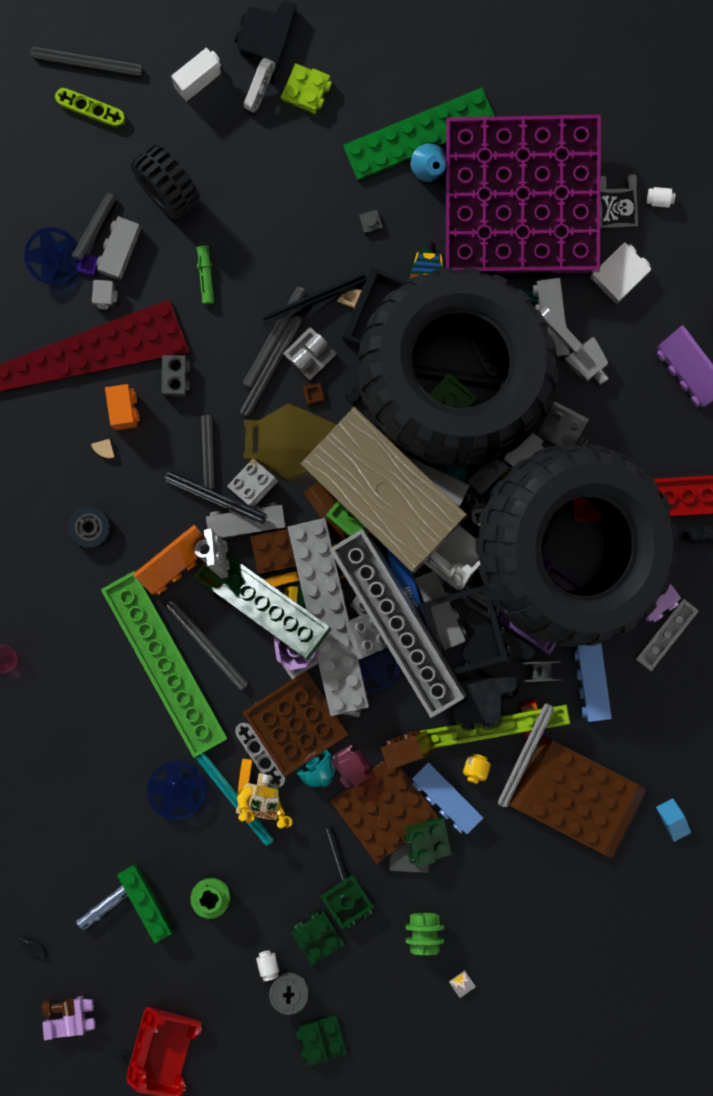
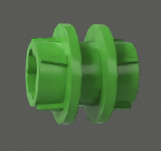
M206 878L200 881L192 890L190 897L191 905L199 916L207 919L216 918L222 915L228 908L230 891L221 880ZM207 890L218 895L219 900L216 905L211 906L209 903L204 902L203 895Z
M413 913L410 915V923L406 924V929L412 930V937L406 938V943L410 944V952L415 955H436L439 953V945L444 943V938L437 937V931L444 930V925L440 924L439 915L436 913Z

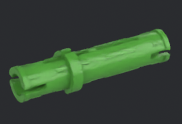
M209 246L196 247L198 254L197 269H199L202 304L214 303Z

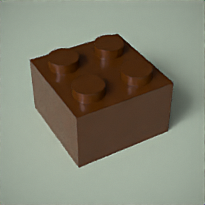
M288 529L250 536L258 575L296 568Z
M419 729L405 734L403 737L401 735L386 741V746L381 747L388 770L434 753L427 730L420 732Z

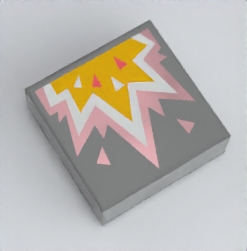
M465 970L449 980L459 998L476 987Z

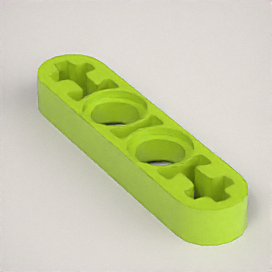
M60 88L55 94V99L61 107L115 128L121 127L125 123L124 113L120 109L67 88ZM67 94V97L73 100V103L67 99H64L62 102L60 96ZM79 100L87 102L84 109L77 108L76 104ZM96 107L104 108V113L101 116L94 114ZM108 110H110L109 113L112 116L116 117L119 114L121 120L114 122L112 117L107 116Z

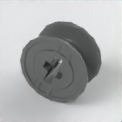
M561 661L522 663L523 665L531 664L533 679L523 680V682L562 681V679H552L551 664L561 663Z
M281 974L271 985L269 993L270 1003L281 1014L291 1015L298 1013L307 1003L309 993L307 983L297 974ZM287 986H291V993L294 992L291 995V1001H287V995H284L287 992Z

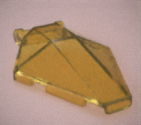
M287 403L261 420H244L246 431L243 459H259L288 480L307 471L300 463L337 424ZM253 427H259L258 453H253Z

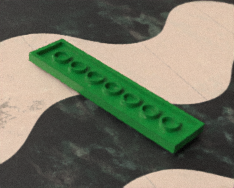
M483 88L344 144L343 148L357 181L410 160L413 152L421 145L435 144L440 147L446 145V118L495 117Z

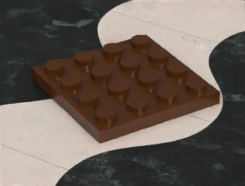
M307 670L242 712L284 777L349 735L337 715L330 716L327 700Z
M385 760L330 801L376 864L405 843L404 834H407L406 826L438 818V815L423 795L412 785L413 782L402 767L399 766L388 770Z

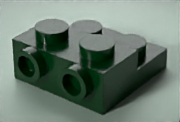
M443 817L405 827L407 834H404V839L411 851L408 852L410 863H414L416 868L435 863V859L452 855Z
M353 874L320 896L341 929L344 927L349 929L357 923L356 919L361 916L364 919L373 913L371 909L374 908V905Z
M319 910L309 916V921L305 923L300 921L294 925V930L291 932L311 965L345 945L326 912L320 913Z
M337 1014L299 1025V1030L296 1031L298 1042H303L304 1050H301L304 1062L308 1061L309 1066L347 1054Z

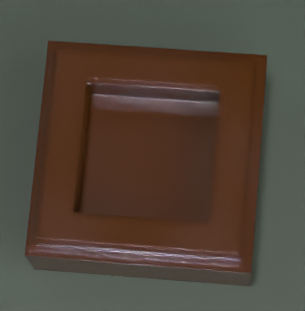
M321 382L302 387L307 406L325 402Z

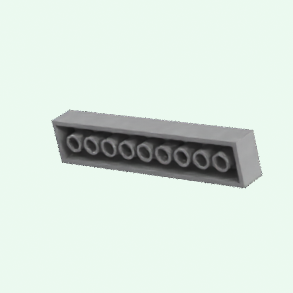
M322 518L288 526L306 610L332 629L316 650L330 716L370 708L360 662L345 626V622H348L350 619L337 562L329 550L333 545L327 520Z
M361 529L330 548V552L430 718L467 696L367 529Z

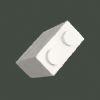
M207 47L171 76L174 88L186 102L221 74L219 57L214 51L210 52Z
M625 242L600 266V272H594L590 277L616 304L651 271L649 262L645 258H640L636 254V249Z

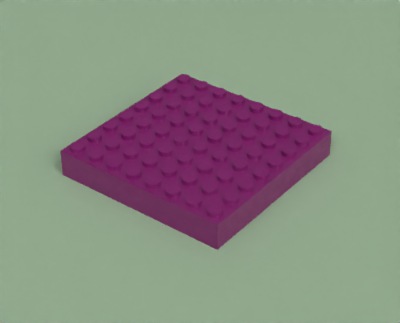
M601 114L446 118V268H452L453 270L475 268L481 270L480 273L600 272Z

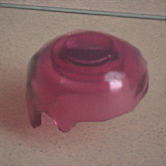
M2 644L0 645V673L5 674L11 672L16 667L18 656L11 646Z

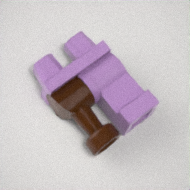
M83 996L69 998L63 1003L53 1005L50 1001L42 1002L43 1017H51L52 1013H63V1018L46 1019L42 1022L44 1040L83 1035L86 1031L94 1030L96 1028L95 1018L85 1019V1012L94 1010L93 999H83Z

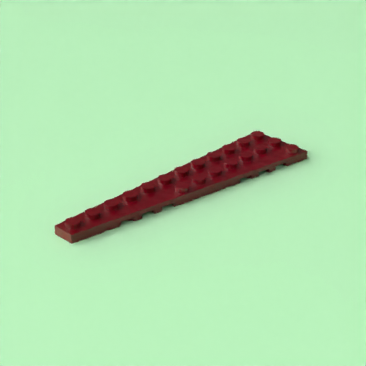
M168 299L0 364V392L101 372L107 369L111 370L126 365L154 361L155 359L162 358V355L178 356L190 352Z

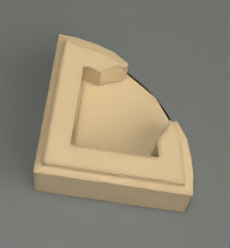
M353 289L347 291L340 296L338 302L355 308L362 290Z
M110 439L91 444L98 455L105 458H115Z

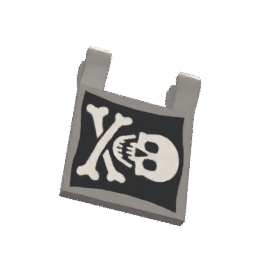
M630 174L627 177L628 188L606 190V177L601 176L600 228L638 226L637 178L635 174Z

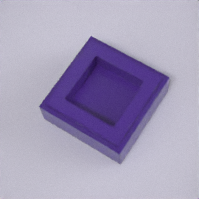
M85 254L83 259L79 260L76 272L95 277L98 268L96 266L98 257Z

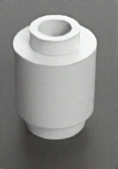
M653 187V189H648L647 204L670 208V204H674L675 193H672L671 188Z
M270 950L260 952L259 957L256 958L260 976L263 977L264 981L278 978L279 968L275 953H271Z

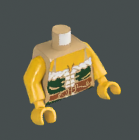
M259 773L257 784L246 783L244 789L237 796L238 806L236 813L240 814L239 820H246V823H250L255 817L271 820L279 819L277 821L279 828L290 827L292 819L289 816H285L279 799L278 789L268 786L270 775Z

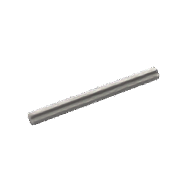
M544 704L498 800L499 805L503 807L508 806L554 711L552 705Z

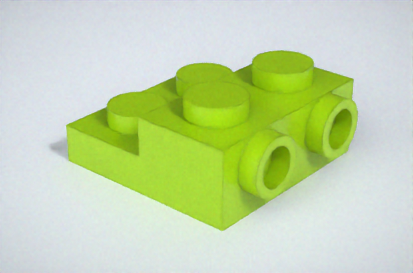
M295 63L281 95V100L316 114L317 109H321L325 100L323 98L324 93L329 92L332 85L330 75L313 68L310 70Z

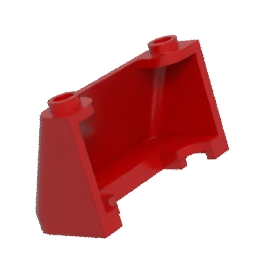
M147 1007L143 1013L133 1056L127 1071V1083L138 1093L156 1096H182L186 1089V1083L183 1077H181L182 1068L190 1039H196L201 1034V1022L182 1015Z

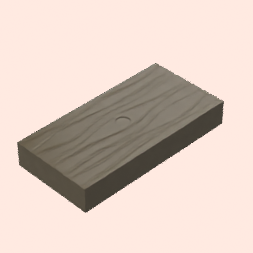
M355 407L300 463L414 573L469 517Z

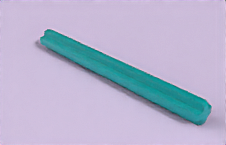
M204 752L196 756L195 759L237 809V792ZM257 817L248 823L265 846L270 845L274 841V838Z

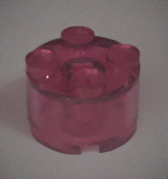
M353 743L332 756L333 760L330 762L333 769L340 772L342 776L340 780L345 788L350 786L352 789L373 777L372 773L368 774L367 770L370 767L359 750L355 752L353 749L355 747Z

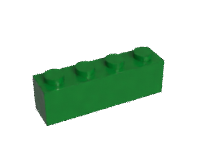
M137 863L117 874L154 944L171 935L174 931Z

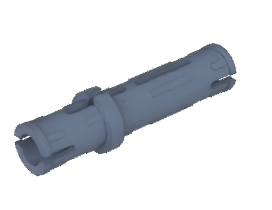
M123 885L100 904L91 907L86 915L76 921L83 931L94 922L100 921L105 913L128 896Z

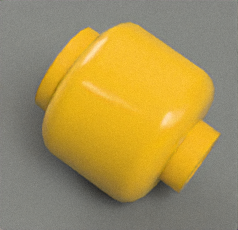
M473 754V756H469L466 759L463 774L468 777L467 781L478 784L479 781L487 779L491 766L487 761L488 758Z

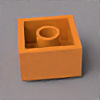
M128 384L105 387L110 426L114 430L138 427L137 422H140L139 411L134 406V403H137L134 389H131Z

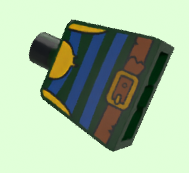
M424 242V251H417L415 253L409 279L418 275H428L434 270L444 268L443 254L435 253L436 243Z

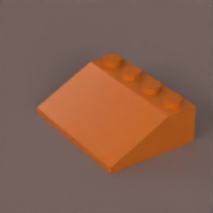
M193 525L133 575L152 595L157 593L159 596L167 589V584L171 581L175 583L182 577L181 573L186 569L190 571L197 565L196 561L199 557L195 553V546L200 540L205 539L204 535Z

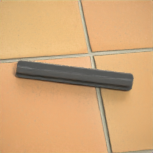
M107 193L72 253L75 259L81 261L116 201V197L113 194Z
M205 415L201 417L204 486L214 490L212 417Z

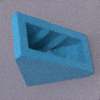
M673 798L656 807L673 842L691 833L684 814Z

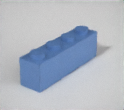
M600 643L591 646H576V649H574V659L579 664L576 674L577 679L581 680L582 686L579 688L580 699L584 700V707H581L582 717L586 718V722L612 719L602 645Z
M429 762L412 777L414 780L412 785L419 792L423 790L428 795L426 799L433 806L437 804L441 808L439 812L447 820L451 818L455 822L453 826L460 833L464 831L468 834L483 819Z

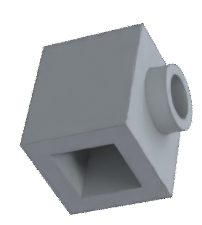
M93 280L92 304L97 306V309L108 310V307H113V303L117 302V291H114L115 284L113 281Z

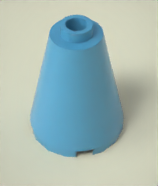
M435 144L419 146L412 154L410 163L412 172L418 179L425 182H433L440 179L446 172L445 151Z

